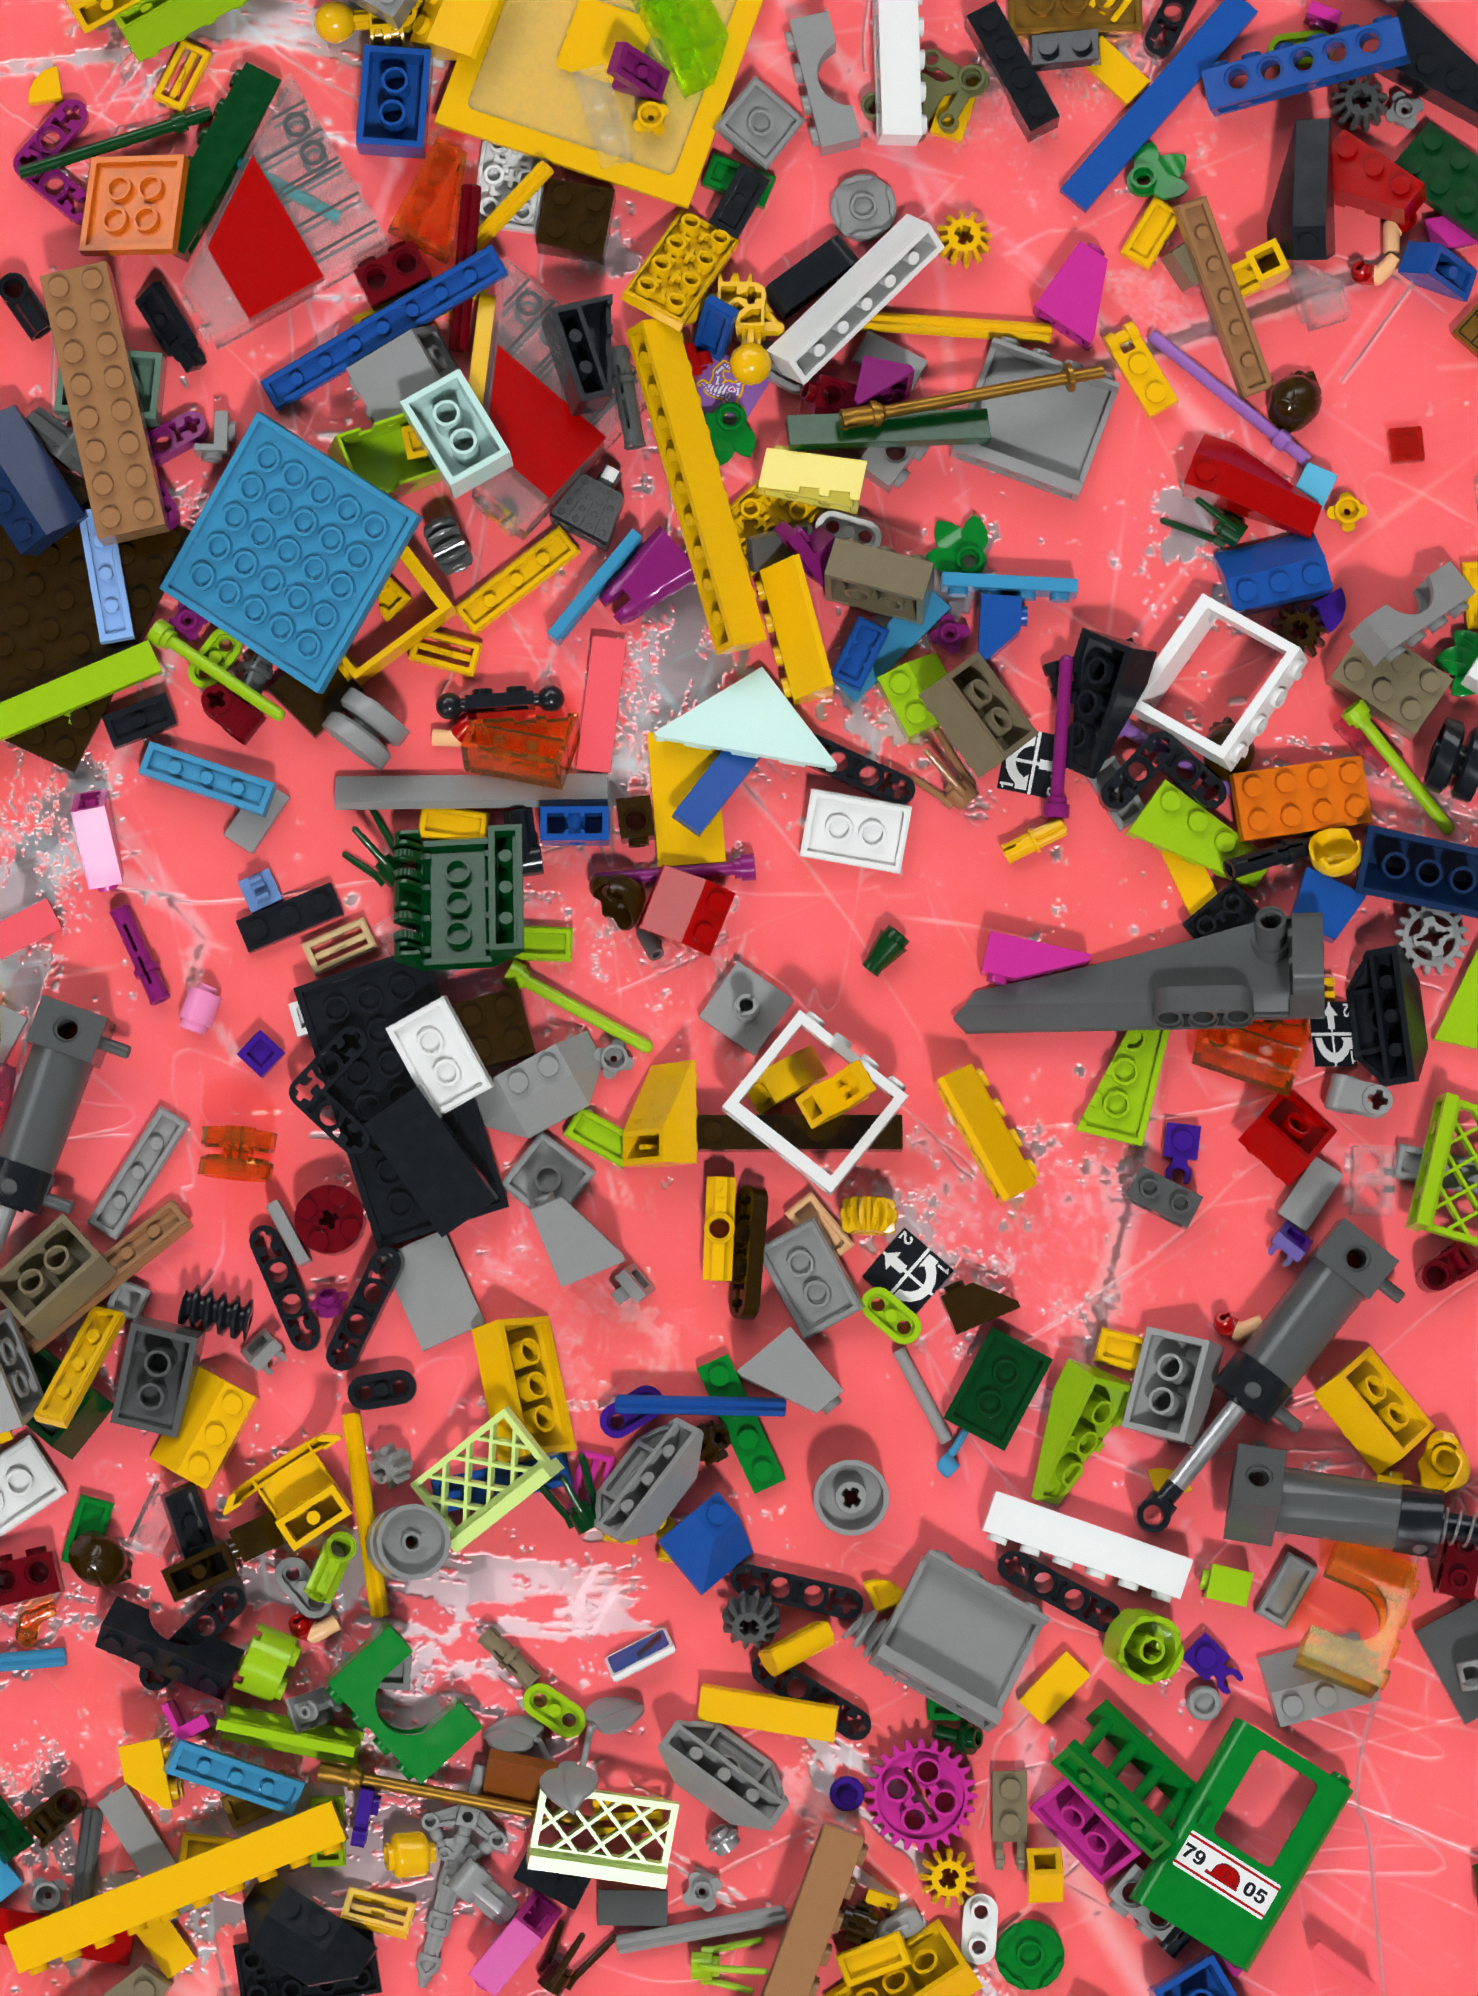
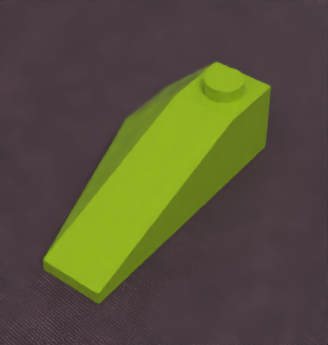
M1071 1359L1067 1360L1053 1389L1031 1496L1033 1499L1059 1505L1084 1473L1083 1464L1093 1451L1098 1454L1105 1444L1101 1441L1113 1426L1118 1428L1122 1424L1132 1387L1131 1383L1093 1365Z

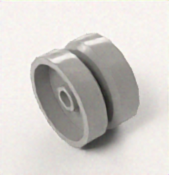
M350 687L340 702L342 708L353 717V720L340 712H331L322 723V727L348 750L369 765L382 771L391 759L389 749L378 739L380 738L392 746H401L410 734V731L380 703Z
M842 1460L830 1465L818 1477L813 1489V1507L818 1519L829 1530L841 1535H861L873 1530L883 1520L889 1506V1489L884 1477L872 1465L860 1460ZM853 1491L856 1493L857 1501L854 1504L849 1505L845 1502L844 1495L846 1492Z
M416 1503L391 1507L379 1514L369 1526L365 1541L367 1557L374 1569L385 1578L399 1582L425 1579L439 1571L448 1558L451 1546L449 1528L442 1516L432 1508ZM406 1540H411L412 1546L410 1548L406 1546Z

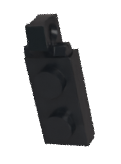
M162 281L153 282L135 300L136 306L167 357L173 356L177 362H180L186 373L200 370L207 361L201 348L197 347V339Z

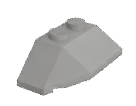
M588 1031L558 1042L493 1077L492 1081L495 1086L474 1098L483 1126L530 1139L589 1107L602 1066L594 1057V1052L597 1048Z
M675 1417L669 1421V1424L657 1427L638 1437L596 1492V1519H594V1527L620 1543L656 1533L697 1479L704 1436L702 1430Z
M676 1720L657 1747L674 1783L732 1825L771 1831L789 1805L774 1763L720 1723Z

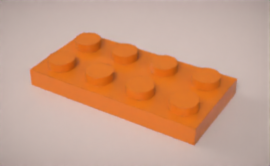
M1362 755L1229 775L1240 842L1316 832L1329 828L1364 825L1373 822Z

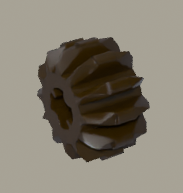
M1298 604L1292 605L1291 614L1284 608L1280 609L1279 616L1281 620L1273 618L1270 623L1276 629L1272 632L1297 645L1309 657L1314 658L1317 655L1315 647L1322 648L1325 644V641L1319 636L1327 632L1326 627L1316 626L1323 618L1321 614L1311 618L1309 614L1312 611V607L1307 606L1303 613H1300ZM1293 626H1296V630L1299 627L1304 630L1305 633L1302 636V640H1300L1299 636L1296 639L1291 636V632L1294 629Z

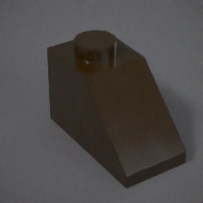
M963 1280L944 1287L946 1294L939 1297L955 1335L1020 1308L1018 1300L973 1282L965 1285Z

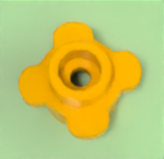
M640 101L636 105L638 113L637 119L633 122V129L637 133L646 131L652 132L655 136L663 135L666 131L664 120L669 114L668 107L665 104H658L652 101ZM653 116L654 120L649 121L648 117Z
M1343 492L1339 496V501L1327 509V517L1330 520L1337 521L1344 532H1352L1355 529V523L1360 518L1366 517L1368 511L1367 507L1364 504H1360L1350 492ZM1345 509L1350 510L1349 515L1344 514Z

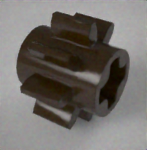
M713 1420L696 1426L704 1433L700 1461H705L706 1466H709L729 1456L725 1449L731 1445L730 1435L723 1426L719 1424L714 1425Z
M859 1899L855 1906L846 1904L844 1908L845 1915L840 1927L841 1930L846 1931L845 1940L860 1945L862 1938L872 1940L880 1917L872 1913L873 1905Z

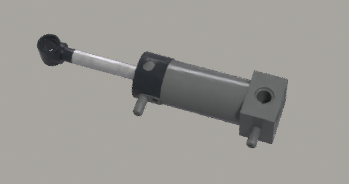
M42 995L26 1041L32 1044L0 1131V1255L16 1211L23 1213L25 1210L41 1215L43 1208L46 1206L66 1214L72 1212L74 1208L73 1201L50 1193L56 1179L53 1175L93 1067L101 1068L106 1052L126 1059L129 1057L132 1049L130 1045L111 1039L116 1024L109 1018ZM77 1025V1034L72 1039L67 1040L66 1031L71 1026Z
M1342 1218L1334 1223L1307 1258L1309 1263L1243 1347L1236 1351L1214 1379L1213 1384L1229 1401L1158 1492L1152 1489L1149 1495L1137 1504L1134 1510V1520L1141 1530L1156 1533L1168 1526L1171 1516L1177 1510V1507L1174 1506L1176 1501L1245 1414L1254 1417L1265 1425H1268L1275 1418L1293 1433H1297L1301 1429L1303 1422L1283 1407L1284 1404L1294 1393L1292 1390L1362 1301L1370 1299L1377 1289L1395 1303H1399L1403 1299L1405 1292L1386 1278L1399 1262L1398 1259L1346 1218ZM1348 1252H1353L1358 1257L1359 1265L1356 1269L1347 1264L1346 1255ZM1150 1505L1158 1507L1161 1511L1160 1521L1153 1526L1147 1524L1143 1518L1145 1508Z

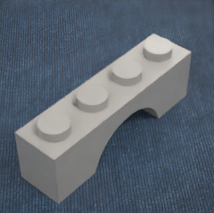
M824 11L789 20V32H784L788 52L794 51L797 63L792 64L796 84H803L805 95L800 96L804 115H811L813 127H809L808 130L812 147H819L821 157L859 148L861 136L853 106L840 104L829 98L822 90L818 81V72L822 64L831 55L836 53V39L829 12Z
M1449 561L1431 573L1413 591L1417 602V614H1405L1385 604L1366 617L1348 636L1374 667L1385 659L1391 663L1406 651L1404 646L1408 644L1410 648L1415 647L1426 638V631L1430 630L1434 634L1448 622V616L1451 615L1453 619H1456L1470 607L1467 601L1476 591L1452 562Z

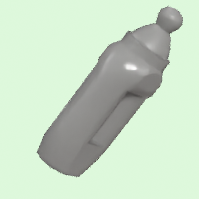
M908 1907L879 1922L872 1940L900 1929L904 1939H907L919 1933L925 1925L915 1907ZM867 1939V1941H862L861 1944L866 1943V1942L871 1941V1940H868V1939Z

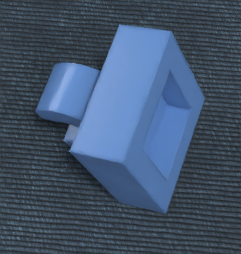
M269 868L238 882L252 914L284 901Z

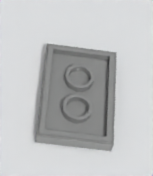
M817 1216L765 1244L763 1264L804 1341L865 1308Z
M435 1232L398 1249L405 1258V1266L395 1286V1290L422 1351H426L471 1329L486 1324L447 1235L441 1238L439 1233ZM392 1254L388 1257H381L386 1270L396 1267V1263L392 1261L394 1256Z

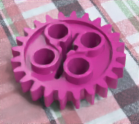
M919 1738L917 1747L914 1748L909 1740L906 1739L904 1744L905 1750L900 1751L893 1744L892 1751L894 1756L890 1758L884 1753L880 1754L885 1763L882 1767L872 1764L871 1767L878 1775L877 1778H866V1781L874 1786V1790L864 1792L865 1797L874 1799V1803L866 1806V1811H877V1815L871 1820L872 1825L881 1822L884 1824L879 1833L881 1836L889 1832L893 1833L891 1838L892 1845H895L901 1838L904 1840V1850L908 1851L912 1842L916 1843L919 1853H922L924 1843H929L933 1851H937V1840L941 1839L949 1846L948 1834L953 1833L961 1837L962 1835L957 1828L959 1823L967 1826L970 1825L964 1814L965 1812L973 1813L976 1811L974 1807L968 1805V1800L978 1798L976 1793L968 1791V1787L974 1785L976 1781L975 1779H965L964 1777L971 1769L969 1765L960 1768L957 1766L962 1758L960 1754L953 1758L948 1757L951 1749L949 1745L940 1752L937 1750L938 1741L935 1739L929 1748L925 1747L923 1738ZM926 1761L933 1762L937 1767L936 1776L929 1781L920 1779L917 1773L919 1765ZM905 1767L910 1768L921 1789L929 1788L930 1793L926 1795V1798L938 1818L936 1823L930 1820L919 1800L912 1801L911 1797L915 1795V1791L904 1773ZM896 1778L904 1780L907 1785L905 1794L899 1798H893L887 1792L889 1782ZM942 1792H948L954 1798V1805L948 1811H940L935 1806V1799ZM913 1809L921 1811L924 1815L922 1825L915 1829L907 1827L904 1822L906 1813Z

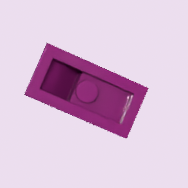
M626 41L616 42L606 72L614 77L612 89L656 103L661 102L670 75L669 70Z
M781 521L773 529L791 555L800 554L805 574L819 585L824 586V573L835 536L821 526L808 536L800 526L797 525L793 528L785 521Z

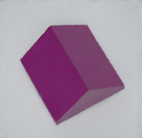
M863 356L853 407L868 405V402L871 400H877L882 405L902 402L910 397L915 370L908 364Z

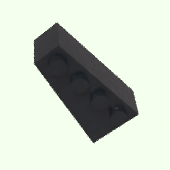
M1405 0L1397 16L1403 26L1411 63L1377 73L1478 128V65L1412 4Z

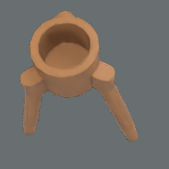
M937 728L935 734L960 777L957 776L955 778L929 749H925L924 754L950 783L943 789L948 795L946 796L915 775H910L909 778L920 788L940 800L948 809L955 806L960 812L979 792L974 788L976 783L966 772L941 729Z

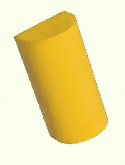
M814 1621L759 1650L757 1654L767 1672L775 1677L833 1646L835 1638L829 1622Z

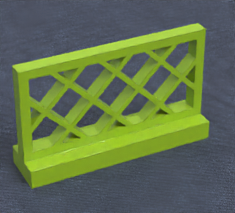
M1446 1092L1435 1098L1405 1228L1417 1232L1424 1230L1478 1247V1237L1471 1236L1464 1224L1470 1218L1478 1216V1201L1471 1191L1478 1186V1181L1468 1186L1459 1168L1471 1161L1478 1170V1153L1476 1154L1466 1137L1478 1130V1105L1460 1100L1458 1095ZM1460 1109L1470 1112L1477 1123V1126L1465 1133L1457 1121ZM1455 1131L1458 1137L1453 1139ZM1460 1140L1470 1158L1456 1165L1450 1154V1149L1453 1143ZM1448 1164L1450 1169L1445 1172L1446 1166ZM1453 1172L1462 1191L1449 1198L1442 1183L1444 1177ZM1465 1194L1474 1212L1461 1219L1451 1201ZM1439 1196H1440L1443 1202H1441V1203L1438 1204V1200H1439ZM1444 1205L1455 1222L1447 1228L1433 1224L1436 1210ZM1455 1227H1458V1229L1460 1230V1232L1455 1231V1230H1452V1229L1455 1228Z
M227 1704L225 1717L217 1720L215 1729L222 1731L220 1739L351 1766L352 1763L358 1764L365 1732L325 1723L295 1733L293 1724L286 1715L233 1704Z

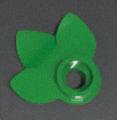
M1153 142L1144 145L1134 156V168L1127 176L1128 190L1137 197L1154 195L1162 200H1172L1183 196L1189 190L1188 184L1180 179L1185 171L1186 155L1167 154L1159 156V151ZM1141 180H1147L1149 184L1140 185L1138 184V182Z
M725 402L719 405L714 413L704 414L706 424L710 429V439L715 456L719 461V466L727 463L735 452L744 457H751L756 439L754 432L746 425L747 415L741 405L735 402ZM726 414H733L736 417V422L733 425H727L723 417Z
M973 515L965 523L963 529L949 522L938 521L934 535L938 548L926 554L929 562L934 563V569L940 572L981 574L986 565V556L983 550L988 542V532L981 519ZM970 556L974 558L975 565L966 567L962 560Z
M1456 630L1453 634L1455 646L1443 650L1436 657L1434 663L1444 672L1455 676L1451 695L1466 697L1475 693L1460 683L1478 656V634L1471 630Z

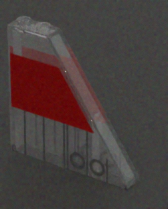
M290 72L284 75L181 283L185 294L180 298L181 302L190 316L196 313L202 323L197 326L199 333L206 344L213 342L217 351L354 274L353 270L358 268V264L371 256H375L377 259L388 253L387 250L391 247L390 241Z
M505 257L502 262L510 275L498 282L483 408L509 449L514 466L473 488L472 498L474 499L473 504L480 512L485 515L491 514L500 521L498 524L510 537L516 535L524 541L558 504L582 473L586 474L623 433L615 389L613 388L612 396L603 410L571 416L541 325L548 309L560 306L561 304ZM631 364L632 374L636 375L637 378L635 391L641 415L647 407L636 368Z

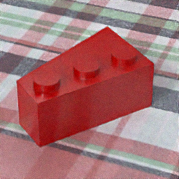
M1345 129L1332 143L1335 205L1344 208L1345 206L1365 211V214L1406 225L1426 201L1425 183Z

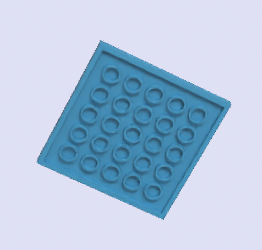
M257 412L159 589L316 693L323 694L423 516L267 415Z

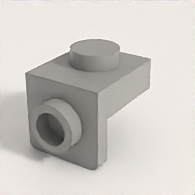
M215 410L214 444H194L193 451L196 457H201V461L219 463L222 462V458H230L231 441H237V421H232L229 411Z

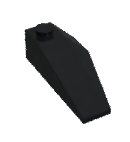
M1331 118L1297 119L1267 221V241L1276 238L1287 260H1327L1336 254Z
M1082 628L1073 656L1072 672L1076 673L1075 692H1071L1070 704H1074L1073 723L1068 729L1066 768L1091 779L1096 778L1148 684L1157 655L1156 651L1131 641Z

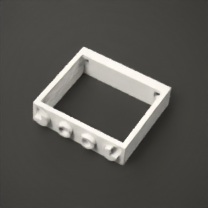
M1202 593L1155 660L1148 684L1132 714L1157 730L1170 733L1180 743L1232 772L1241 757L1246 758L1249 750L1248 747L1255 737L1260 736L1264 732L1273 711L1283 705L1287 698V691L1294 681L1299 680L1303 676L1301 671L1308 663V659L1297 645ZM1217 618L1284 655L1221 746L1155 709Z
M799 1010L724 1103L722 1111L831 1196L904 1105L909 1095L904 1092L907 1087L897 1078L890 1075L887 1079L879 1073L877 1069L880 1066L866 1054L859 1057L850 1050L852 1043L838 1032L833 1036L822 1028L825 1022L811 1011L805 1014ZM800 1027H803L848 1064L860 1059L864 1068L870 1074L872 1082L892 1098L891 1102L832 1175L740 1104Z

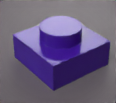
M261 1030L237 1053L262 1079L286 1054Z

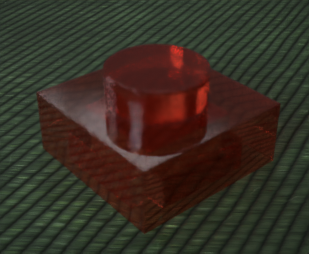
M1422 426L1391 428L1387 430L1390 465L1424 462L1425 452Z

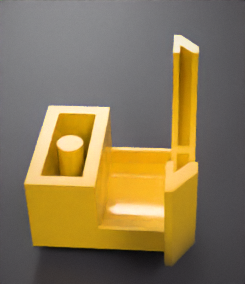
M322 1432L256 1473L230 1493L223 1510V1515H227L242 1505L249 1496L258 1491L275 1517L276 1526L292 1550L296 1551L352 1514L354 1508L317 1454V1451L325 1450L341 1440L342 1434Z

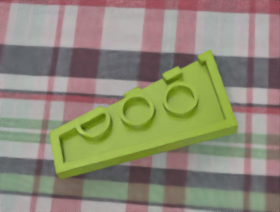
M1478 947L1468 969L1465 971L1453 1000L1449 1004L1439 1029H1437L1433 1041L1478 1050Z

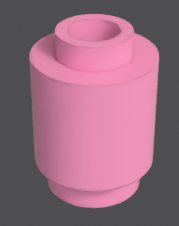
M200 982L197 988L190 986L179 1017L182 1018L179 1027L205 1036L207 1028L211 1029L222 1000L221 997L216 995L218 989Z

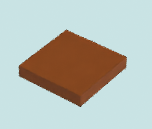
M490 1748L482 1795L537 1805L540 1777L547 1770L558 1768L559 1763ZM546 1796L545 1805L551 1808L552 1801Z

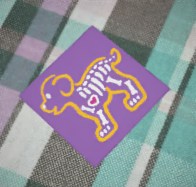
M726 354L721 362L712 358L713 364L707 365L708 369L702 371L703 374L695 381L697 392L701 397L703 413H714L716 408L722 403L735 402L744 408L748 418L770 381L765 379L760 384L752 386L741 384L730 372V355ZM726 414L723 420L727 425H733L736 422V417L733 414Z

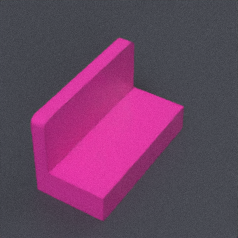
M174 1699L160 1705L175 1737L187 1740L217 1724L212 1712L203 1714L186 1723Z

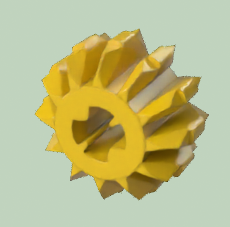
M959 210L958 220L948 214L945 217L946 225H938L937 232L941 235L939 239L945 247L939 253V256L943 259L951 255L950 266L952 267L957 264L958 260H962V266L966 269L969 268L970 258L975 263L980 264L982 262L981 254H989L991 247L987 242L992 240V233L984 231L988 226L986 220L975 223L977 219L976 212H972L970 218L966 219L964 211ZM962 234L969 236V240H966L965 245L958 243Z
M853 1196L844 1199L842 1209H840L842 1230L846 1233L863 1236H885L886 1234H892L895 1232L896 1223L898 1222L896 1202L886 1197Z
M947 1847L945 1851L946 1859H942L938 1851L932 1852L933 1857L937 1861L935 1865L929 1860H923V1866L930 1869L931 1873H919L918 1878L923 1881L931 1880V1883L924 1885L921 1890L923 1894L929 1893L934 1889L936 1890L930 1900L933 1904H936L941 1895H943L944 1907L950 1908L951 1896H955L959 1905L964 1904V1899L960 1895L962 1890L968 1895L973 1896L975 1892L966 1885V1882H978V1876L973 1874L966 1875V1872L975 1868L973 1861L961 1866L966 1857L965 1852H959L956 1859L953 1860V1850L951 1847ZM949 1868L951 1873L953 1869L956 1870L958 1874L953 1878L955 1884L949 1887L946 1882L944 1885L939 1883V1880L943 1878L942 1871Z

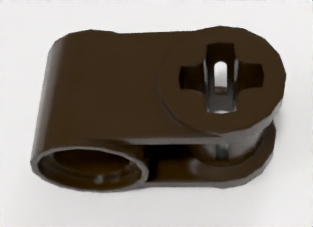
M74 1785L67 1786L36 1807L20 1824L23 1827L27 1826L40 1841L39 1846L43 1850L62 1834L71 1822L83 1813L88 1803L87 1795L80 1787ZM68 1793L75 1797L77 1807L74 1812L66 1811L63 1808L61 1799L64 1794Z

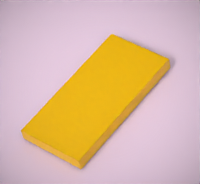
M654 732L647 733L658 868L662 867V865L672 867L726 862L722 808L700 837L672 818L674 811L717 758V750L711 749L709 751L686 747L682 743L670 741L657 742L654 738Z

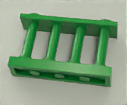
M1105 1699L1085 1718L1094 1727L1085 1740L1080 1744L1076 1739H1073L1054 1757L1051 1764L1154 1860L1171 1846L1178 1837L1169 1826L1179 1814L1196 1783L1116 1707ZM1104 1737L1120 1751L1107 1769L1092 1755V1752ZM1129 1762L1145 1775L1133 1793L1117 1779ZM1155 1786L1171 1800L1159 1817L1143 1804Z

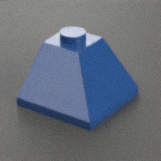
M718 1491L657 1541L700 1595L704 1594L753 1553L740 1518Z

